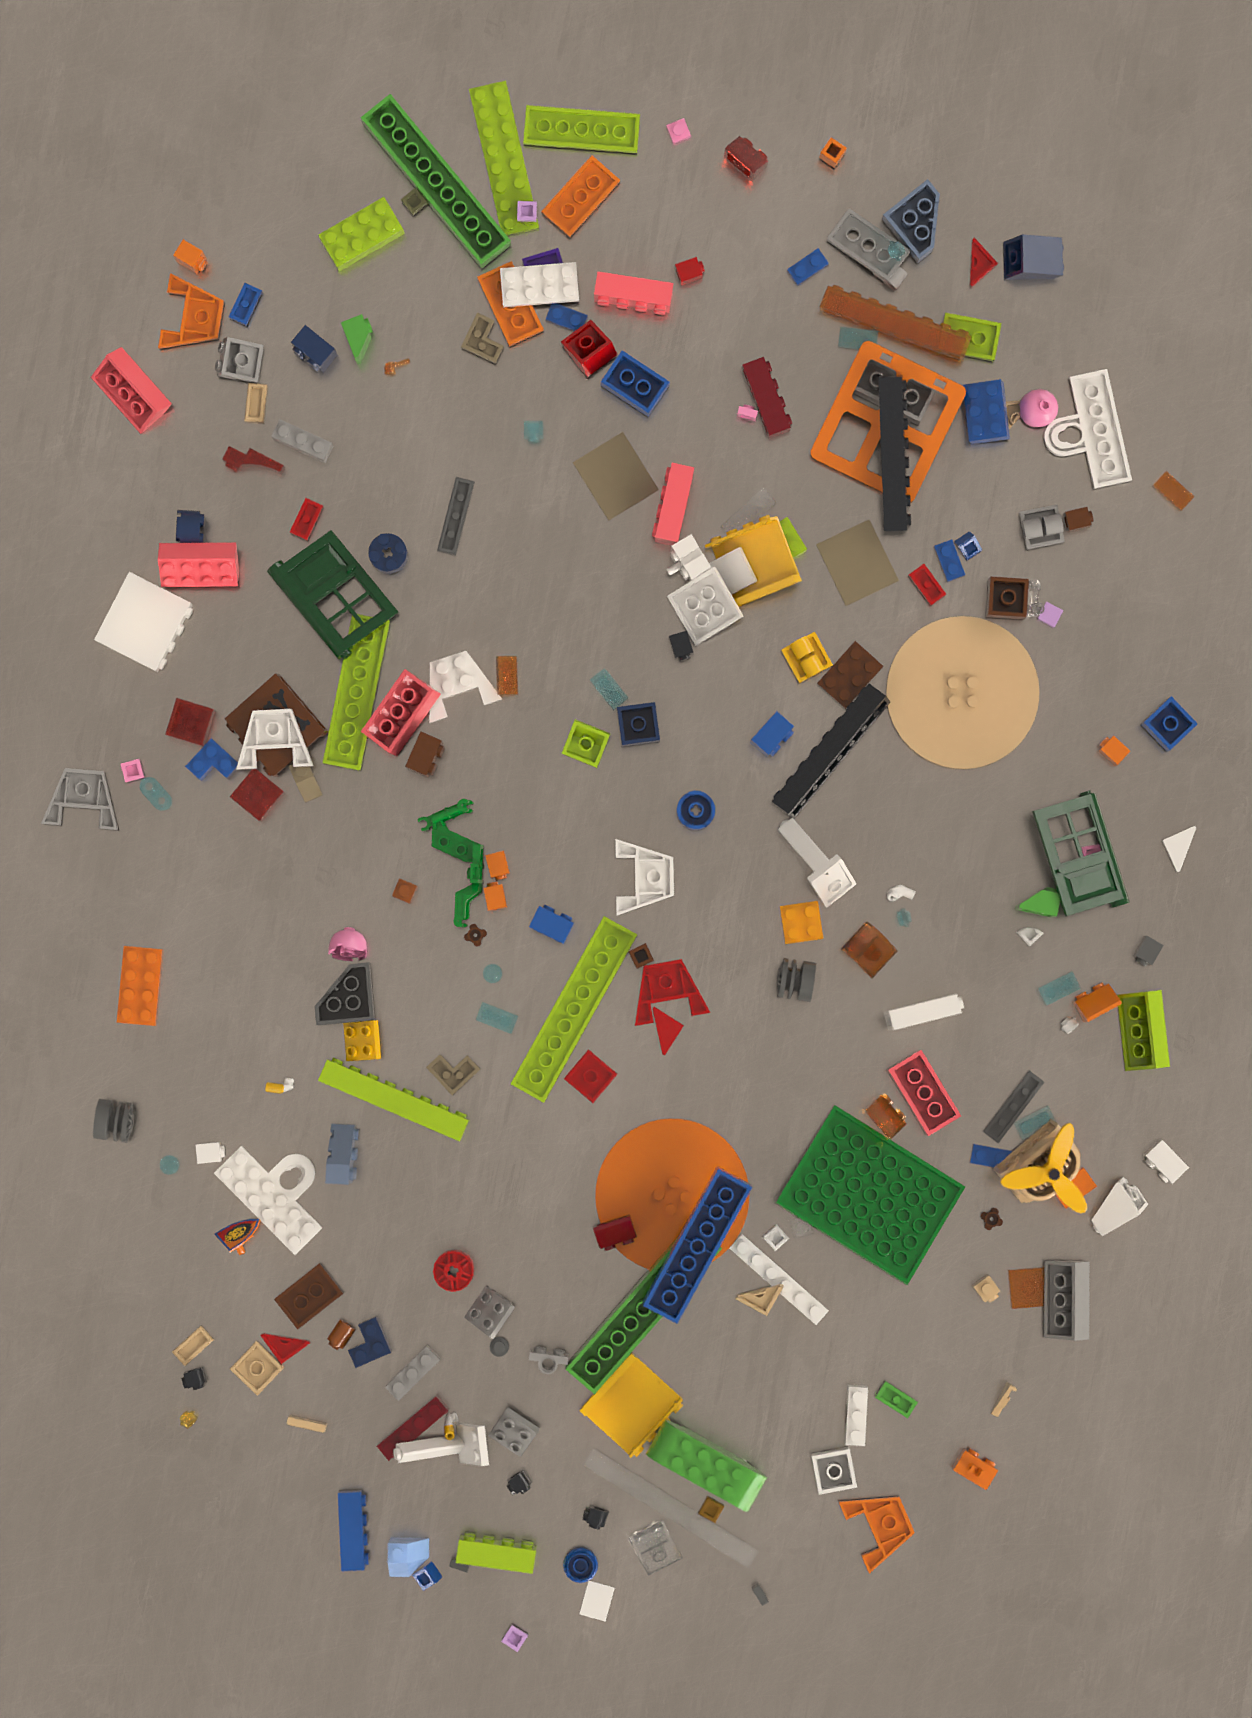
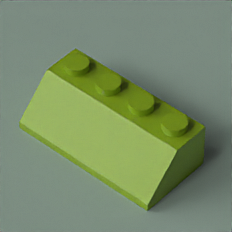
M1162 990L1117 995L1122 1002L1118 1006L1125 1071L1170 1067Z

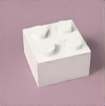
M849 1447L811 1454L819 1495L857 1488Z

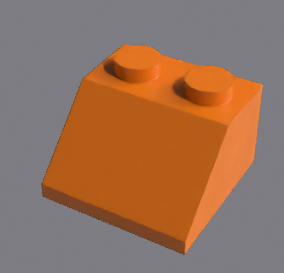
M1101 982L1092 987L1094 991L1088 994L1084 991L1075 996L1077 1000L1073 1001V1004L1083 1022H1089L1122 1004L1109 983L1104 985Z

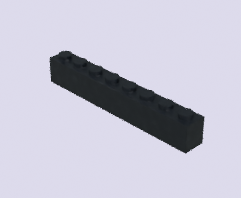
M903 375L879 376L884 531H907L908 526L911 525V514H908L907 506H911V496L907 495V487H910V476H906V468H909V457H906L905 449H909L908 437L905 438V430H908V418H904V411H907V399L903 397V391H907V381L903 380Z
M870 683L862 688L856 700L848 705L847 711L837 718L833 728L824 734L819 745L811 750L809 757L800 763L795 774L787 779L786 785L776 792L772 800L774 805L790 818L795 819L890 704L887 696Z

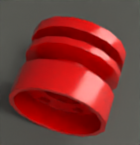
M448 1250L441 1254L434 1263V1280L438 1286L446 1291H460L467 1287L472 1280L475 1271L474 1263L464 1251ZM450 1266L458 1268L459 1271L456 1272V1276L448 1273L451 1269Z

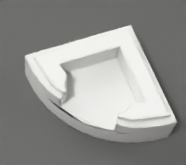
M1031 927L1023 928L1016 932L1028 946H1031L1044 934L1039 929Z

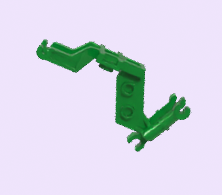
M461 799L453 806L445 807V809L428 817L417 819L418 822L423 820L427 822V826L421 828L422 831H427L432 827V847L464 862H472L471 866L467 869V879H470L471 885L455 892L453 922L455 926L464 928L468 926V924L463 923V920L470 918L471 901L482 893V884H484V880H482L484 845L450 831L445 821L455 819V817L464 813H473V810L467 808V806L473 805L474 802L467 799Z

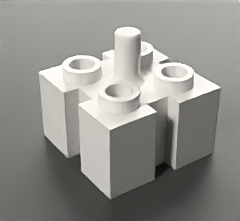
M692 534L671 546L670 556L675 564L666 569L669 575L680 570L685 581H692L711 569L709 562L701 552Z

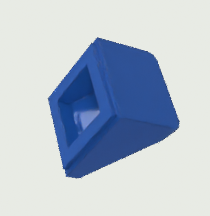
M967 532L954 541L966 560L982 551L975 535L971 532Z
M430 1562L415 1572L413 1577L424 1591L437 1583L442 1578V1575L434 1563Z

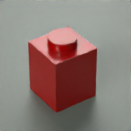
M697 257L675 264V271L681 286L703 278L705 269L702 261L698 262Z

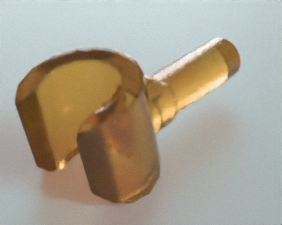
M409 358L395 363L387 362L384 367L385 374H394L395 367L410 363Z

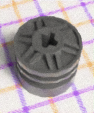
M783 958L777 977L778 997L783 998L784 990H788L787 999H791L793 991H797V999L799 1001L811 1002L816 963L803 961L801 969H797V961L793 959L790 968L788 967L789 959Z
M99 1099L94 1117L93 1138L107 1140L110 1132H113V1140L117 1142L121 1133V1142L127 1143L134 1123L133 1103H127L124 1110L123 1102H119L115 1110L113 1100Z

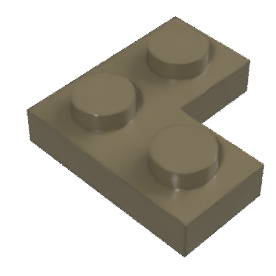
M477 313L461 348L496 364L504 345L487 338L495 321Z
M441 1054L426 1067L451 1095H454L481 1070L468 1055L454 1068Z

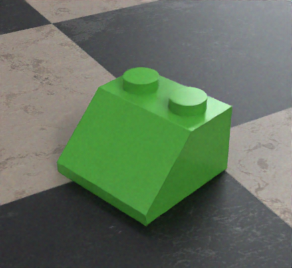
M362 314L341 322L357 365L363 360L372 339L370 333L373 332L368 318L364 319Z
M1046 887L1044 890L1036 892L1016 905L1015 910L1051 918L1057 917L1060 904L1057 889Z

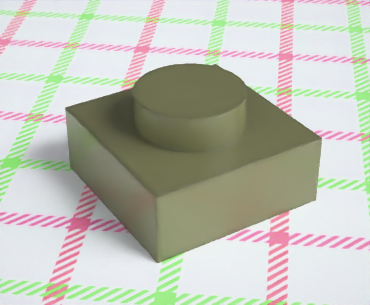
M416 188L401 199V202L413 216L428 204Z

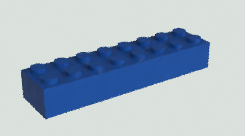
M718 1166L716 1167L642 1302L643 1306L678 1324L752 1189L751 1184Z

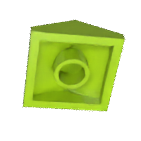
M575 719L562 754L597 768L610 733Z

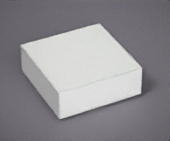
M777 1224L762 1236L774 1251L790 1239Z

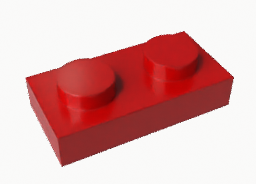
M305 498L290 533L308 541L324 506Z
M922 564L908 575L930 606L946 595L925 564Z

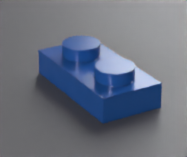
M817 248L788 268L787 272L796 285L799 286L828 266L829 262L819 248Z
M244 283L229 318L247 326L261 297L262 290Z
M553 303L545 320L571 331H576L586 323L588 315Z
M953 540L935 545L934 549L946 581L949 582L965 576Z
M973 1144L970 1163L995 1167L1011 1151Z

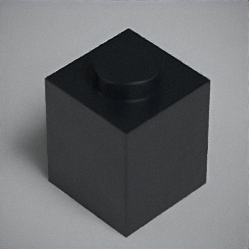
M683 631L670 635L668 638L675 660L684 661L690 659V655H693L694 652L688 632Z

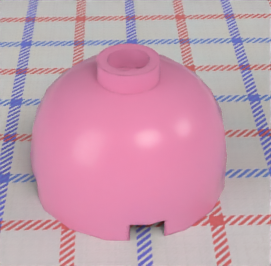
M1031 390L1022 397L1019 404L1020 417L1030 427H1045L1055 419L1058 413L1057 400L1048 390Z
M346 927L332 936L328 954L332 953L334 959L342 961H353L351 957H358V961L363 960L367 956V942L361 933L355 931L352 927Z

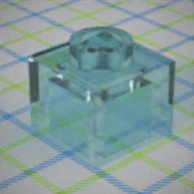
M524 421V439H528V442H539L540 439H544L543 421Z

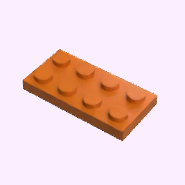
M591 155L541 213L570 238L620 183V179Z
M512 261L477 277L509 347L544 331L532 305L503 307L500 268L514 267Z
M124 946L116 1023L156 1026L163 949Z

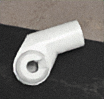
M897 885L889 889L887 898L892 902L902 896L912 900L916 891L903 885Z

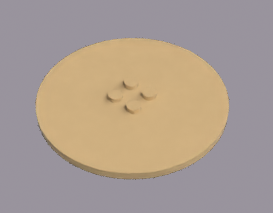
M967 616L949 617L924 626L915 632L900 648L891 664L887 678L886 696L890 700V704L887 707L897 733L917 755L939 766L953 769H973L1002 759L1012 752L1026 737L1038 710L1039 681L1030 655L1018 639L1009 631L981 618Z

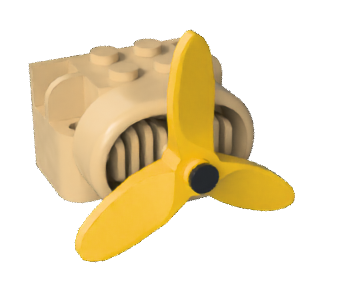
M1050 1119L993 1168L1001 1178L1000 1183L1004 1187L1009 1188L1021 1203H1029L1033 1200L1044 1201L1057 1194L1072 1210L1078 1213L1086 1212V1201L1072 1182L1080 1169L1081 1154L1073 1142L1074 1128L1071 1123H1066L1060 1127L1057 1122Z

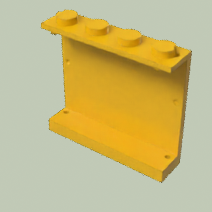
M763 516L759 518L760 522L742 525V530H730L726 532L727 536L711 538V543L705 545V548L712 547L716 559L738 547H742L757 582L732 595L738 607L802 581L777 516Z
M631 1352L596 1394H593L579 1411L593 1421L632 1458L633 1455L637 1457L643 1451L642 1445L646 1441L650 1443L657 1434L655 1431L662 1425L664 1420L670 1421L668 1418L672 1412L676 1414L681 1409L683 1399Z

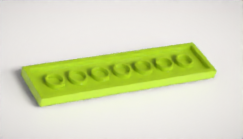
M506 81L470 88L469 93L500 228L507 236L539 229L538 220L536 222H517L518 201H533L507 83Z
M357 614L364 623L372 618ZM353 616L351 617L348 635L361 626ZM390 620L356 643L351 650L352 654L342 662L323 764L361 771L367 736L361 730L372 716Z

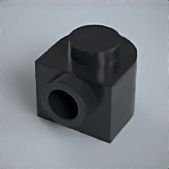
M203 1367L184 1372V1377L181 1378L184 1389L193 1388V1390L203 1388V1383L207 1382Z
M522 1469L507 1479L509 1483L507 1488L512 1495L519 1492L524 1494L531 1488L530 1484L532 1481Z
M590 1505L589 1510L585 1509L582 1520L589 1523V1527L600 1530V1527H605L609 1511Z

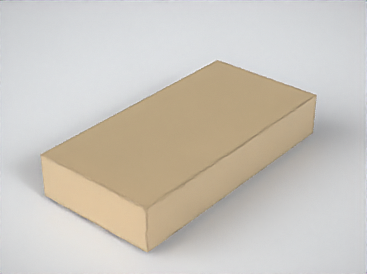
M248 383L245 422L264 423L267 384Z
M201 1325L172 1353L186 1366L214 1339Z
M289 1415L287 1425L318 1432H325L327 1423Z

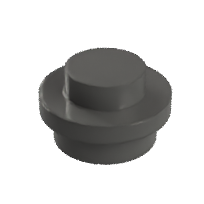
M496 1337L491 1341L490 1351L493 1355L501 1357L508 1352L509 1344L506 1339Z

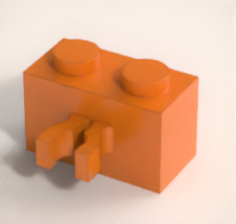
M963 1448L952 1467L953 1471L987 1491L998 1472V1469L995 1468L996 1464L987 1458L985 1461L978 1457L979 1453L971 1448L968 1451Z

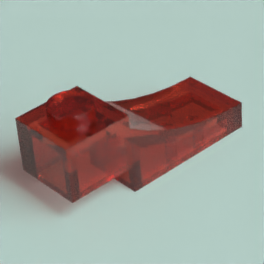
M229 446L222 458L226 463L225 467L233 471L236 469L241 471L243 467H259L282 475L285 469L284 465L249 448L247 454H244Z

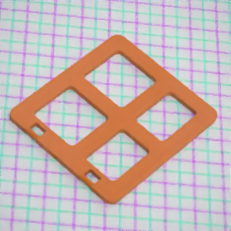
M865 341L862 343L811 449V456L813 459L883 492L882 476L867 469L870 458L881 438L880 409H873L852 397L868 361L875 360L895 370L896 375H903V380L907 382L909 379H914L948 396V401L930 435L909 425L908 430H905V438L908 437L909 442L923 449L910 477V487H907V495L911 496V502H913L966 395V389L963 385L872 341ZM882 352L893 357L890 363L880 358ZM936 378L946 383L944 389L934 385ZM844 412H850L871 423V428L854 461H849L829 451L827 448Z

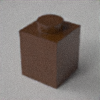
M1088 507L1066 511L1063 514L1067 533L1090 528L1091 522H1094L1093 514L1091 511H1088Z
M646 943L628 951L636 969L654 961Z

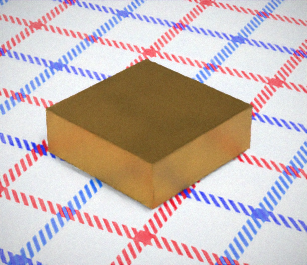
M707 1496L698 1514L716 1523L724 1505Z

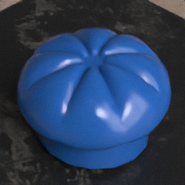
M576 1548L566 1555L563 1569L570 1580L576 1583H584L595 1576L598 1569V1561L590 1550Z

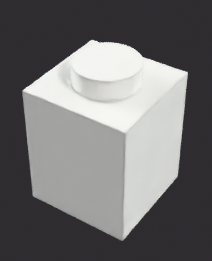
M221 1142L196 1144L197 1164L221 1162L222 1157H225V1147L221 1146Z

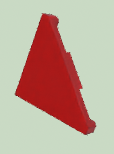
M975 237L972 239L971 288L998 265L997 261Z
M653 1007L662 1054L665 1055L684 1025L656 1007Z
M265 1333L260 1335L280 1364L310 1344L309 1340Z

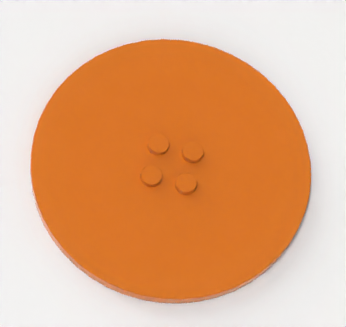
M670 1118L651 1121L625 1134L616 1142L603 1161L597 1178L595 1196L600 1223L629 1214L631 1216L637 1238H634L633 1243L623 1245L622 1242L615 1244L616 1249L635 1264L650 1269L680 1235L717 1166L748 1183L744 1166L732 1146L712 1129L700 1123L684 1119ZM749 1195L721 1244L722 1249L713 1258L712 1262L725 1253L740 1234L748 1213Z

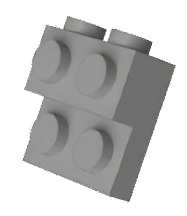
M230 337L224 338L218 345V352L221 355L220 360H217L215 364V371H218L217 376L257 383L264 345Z

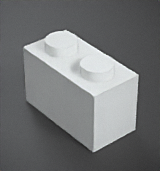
M1161 1139L1143 1155L1146 1158L1145 1163L1151 1169L1155 1167L1160 1172L1158 1176L1165 1183L1173 1184L1189 1168Z

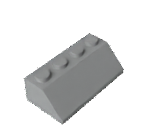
M1045 1260L1044 1338L1073 1341L1089 1339L1090 1262Z

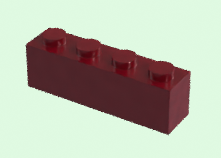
M764 357L742 364L744 376L768 439L790 431V425L793 423L790 415L785 414L783 409L786 405L783 397H779L777 393L779 386L776 379L771 377L770 372L772 368L770 362L765 361Z
M435 1395L379 1442L377 1448L390 1461L394 1457L393 1450L396 1448V1444L414 1441L446 1414L449 1408L438 1395Z

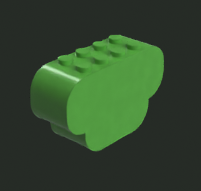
M667 1419L662 1423L646 1452V1455L655 1462L746 1512H749L767 1479L765 1474L749 1465L740 1457L694 1431L679 1426Z

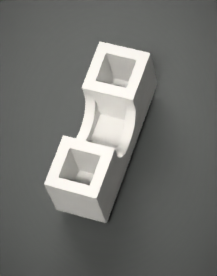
M847 1385L845 1445L865 1446L867 1386Z

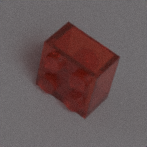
M176 698L165 735L203 747L206 744L216 711L209 707Z
M252 769L230 795V798L258 821L262 822L285 792L260 771Z

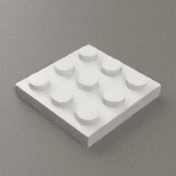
M712 567L667 596L695 646L744 617L716 567Z

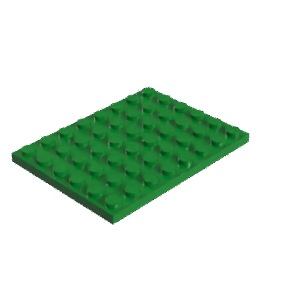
M834 1105L775 1204L907 1286L961 1196L965 1186Z

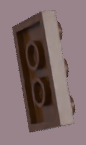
M854 641L818 681L817 685L846 709L857 697L861 689L866 687L883 668V665L860 644Z
M319 1263L274 1300L298 1330L340 1297L343 1292Z

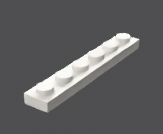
M743 1234L730 1246V1250L771 1286L783 1284L784 1287L780 1294L815 1325L829 1311Z

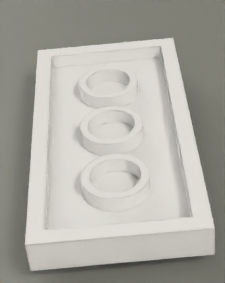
M576 262L500 268L503 307L579 301Z

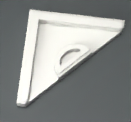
M1195 826L1162 840L1176 873L1181 870L1196 830Z

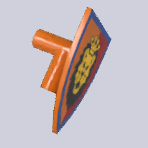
M248 1219L233 1223L214 1235L229 1252L236 1249L237 1253L242 1255L245 1253L243 1244L253 1237L260 1219Z

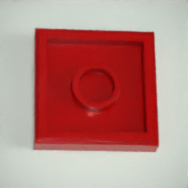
M588 1049L564 1080L594 1103L617 1076V1073Z

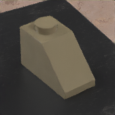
M293 764L289 766L305 803L323 795L311 766L293 767Z

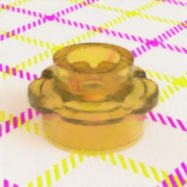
M186 1411L182 1414L180 1426L189 1429L196 1422L197 1416L194 1415V1411Z

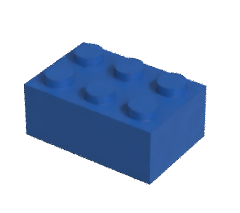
M623 350L601 380L602 387L647 417H649L670 385V381Z
M999 379L964 384L963 386L966 389L964 400L969 442L971 444L1010 439L1004 382Z

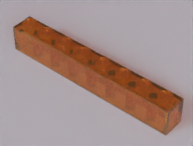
M837 285L827 286L820 304V311L961 361H964L972 340V336L965 330L958 329L956 331L951 329V326L948 324L940 323L939 325L933 323L931 318L925 316L922 318L916 317L915 313L904 310L902 312L897 310V307L894 305L886 304L885 306L879 304V301L874 298H862L861 294L854 291L850 293L845 292L842 287Z

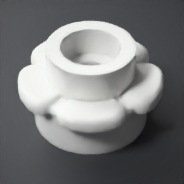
M1067 1017L1061 1023V1030L1067 1034L1071 1033L1079 1025L1076 1017Z

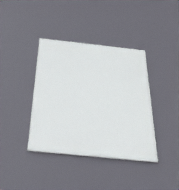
M588 1581L580 1615L606 1621L615 1588Z

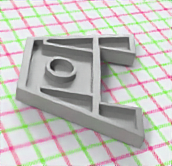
M65 768L41 824L61 826L63 807L99 809L98 828L118 830L104 771Z

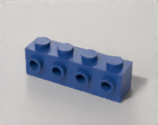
M362 1490L338 1492L341 1571L365 1570L366 1565H369V1553H365V1545H368V1534H364V1526H367V1514H363V1506H366V1495H362Z

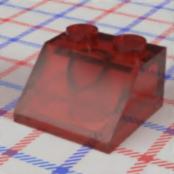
M739 136L727 145L724 158L753 182L768 165L767 156L761 150L756 151L752 147L753 144L750 140Z

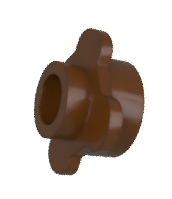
M471 924L469 926L470 930L464 935V939L474 943V946H480L481 940L487 935V932L484 929H479L476 924Z
M992 1208L991 1211L981 1214V1219L985 1222V1229L991 1230L993 1227L1003 1224V1220L998 1215V1209Z

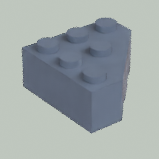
M928 179L884 213L882 221L899 242L911 250L909 254L917 263L933 251L940 193Z
M333 1123L331 1124L332 1136L329 1138L328 1152H331V1155H328L326 1162L325 1183L349 1185L356 1179L357 1167H353L354 1160H357L358 1148L354 1147L355 1140L359 1138V1129H356V1125Z

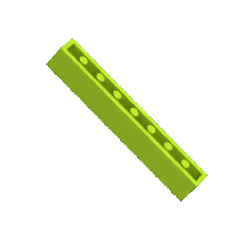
M336 1058L326 1060L318 1081L459 1142L461 1141L469 1119H466V1114L457 1110L456 1113L448 1111V1106L441 1103L438 1106L431 1104V1099L422 1095L420 1098L413 1096V1091L403 1088L402 1091L396 1089V1084L386 1080L385 1083L378 1081V1076L368 1073L366 1076L360 1073L361 1069L352 1065L349 1068L342 1065L343 1061Z

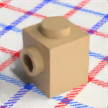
M988 1274L972 1285L983 1302L989 1301L991 1303L999 1297L998 1293L1000 1290Z

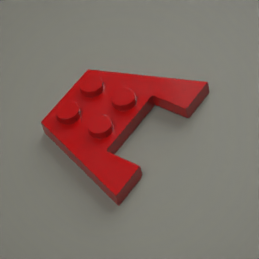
M682 959L645 965L643 967L635 1026L654 1023L651 1010L652 1003L688 997L691 1016L711 1013Z

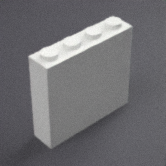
M129 572L94 640L158 673L159 669L163 670L167 663L165 658L168 652L171 653L176 645L174 642L176 636L182 634L185 627L183 625L185 619H189L193 612L192 604Z
M957 994L884 1011L888 1030H896L960 1014L964 1005L962 998L958 997Z

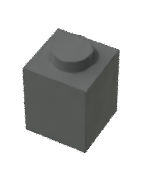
M1144 936L1133 956L1137 958L1136 962L1145 967L1147 964L1153 965L1164 945L1149 936Z

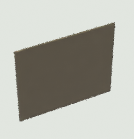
M623 432L573 462L608 520H611L659 490Z
M866 520L816 544L845 606L899 581L870 520Z

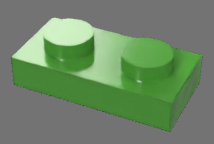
M884 1381L875 1396L876 1399L906 1418H909L918 1401Z

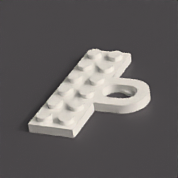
M1107 369L1069 377L1077 414L1055 419L1047 426L1044 433V443L1047 449L1052 454L1061 457L1086 452L1094 489L1132 481ZM1074 426L1080 430L1081 440L1076 444L1061 442L1058 439V434L1067 427Z
M241 1146L214 1172L294 1255L323 1228L296 1201L311 1186L315 1178L314 1165L306 1156L301 1154L288 1155L268 1173ZM295 1167L299 1168L302 1174L297 1186L293 1189L282 1187L280 1184L282 1173Z

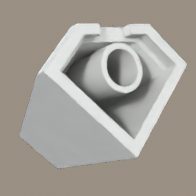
M1124 1177L1120 1178L1092 1219L1093 1228L1101 1236L1137 1217L1148 1206L1139 1189L1134 1185L1129 1186L1127 1184L1128 1180Z

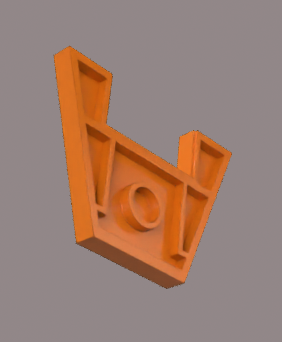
M170 273L167 292L186 297L180 332L161 329L158 349L218 339L224 300Z
M899 1496L838 1501L846 1520L864 1513L873 1532L878 1548L861 1555L869 1574L915 1533Z

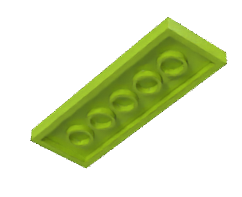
M526 105L523 144L637 153L640 114Z

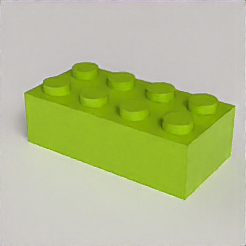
M382 197L320 233L318 236L337 270L340 272L402 236L404 230L385 197Z
M464 1532V1535L459 1537L456 1563L533 1574L537 1545H533L532 1541L522 1540V1543H516L511 1538L495 1540V1536L483 1535V1538L476 1537L475 1533Z

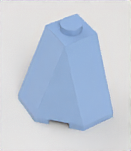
M391 1537L388 1542V1569L390 1577H410L429 1558V1538Z

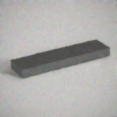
M459 477L455 478L437 551L456 556L474 481Z
M1029 1070L982 1132L999 1143L1044 1084V1081Z

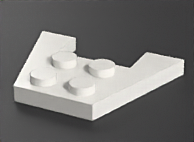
M467 651L430 662V686L441 693V695L429 710V723L448 718L442 699L475 688H479L484 705L502 700Z
M292 709L252 711L237 770L257 769L256 749L292 748L293 767L313 766Z
M615 839L616 858H635V896H616L617 916L674 896L673 857Z

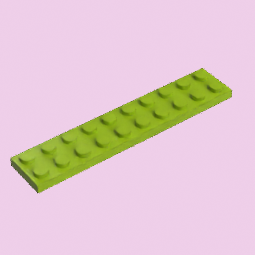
M605 916L602 918L513 1078L511 1085L541 1102H545L637 934Z

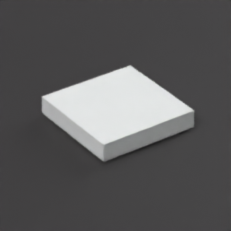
M738 547L709 563L711 568L716 567L731 595L757 582L742 547Z

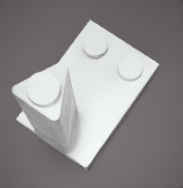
M793 818L784 820L780 824L778 831L814 871L807 879L826 908L856 885L855 880L838 854L829 860Z
M465 1423L455 1424L456 1434L452 1440H447L445 1436L398 1443L393 1450V1455L398 1463L459 1454L460 1463L478 1466L489 1465L485 1426Z

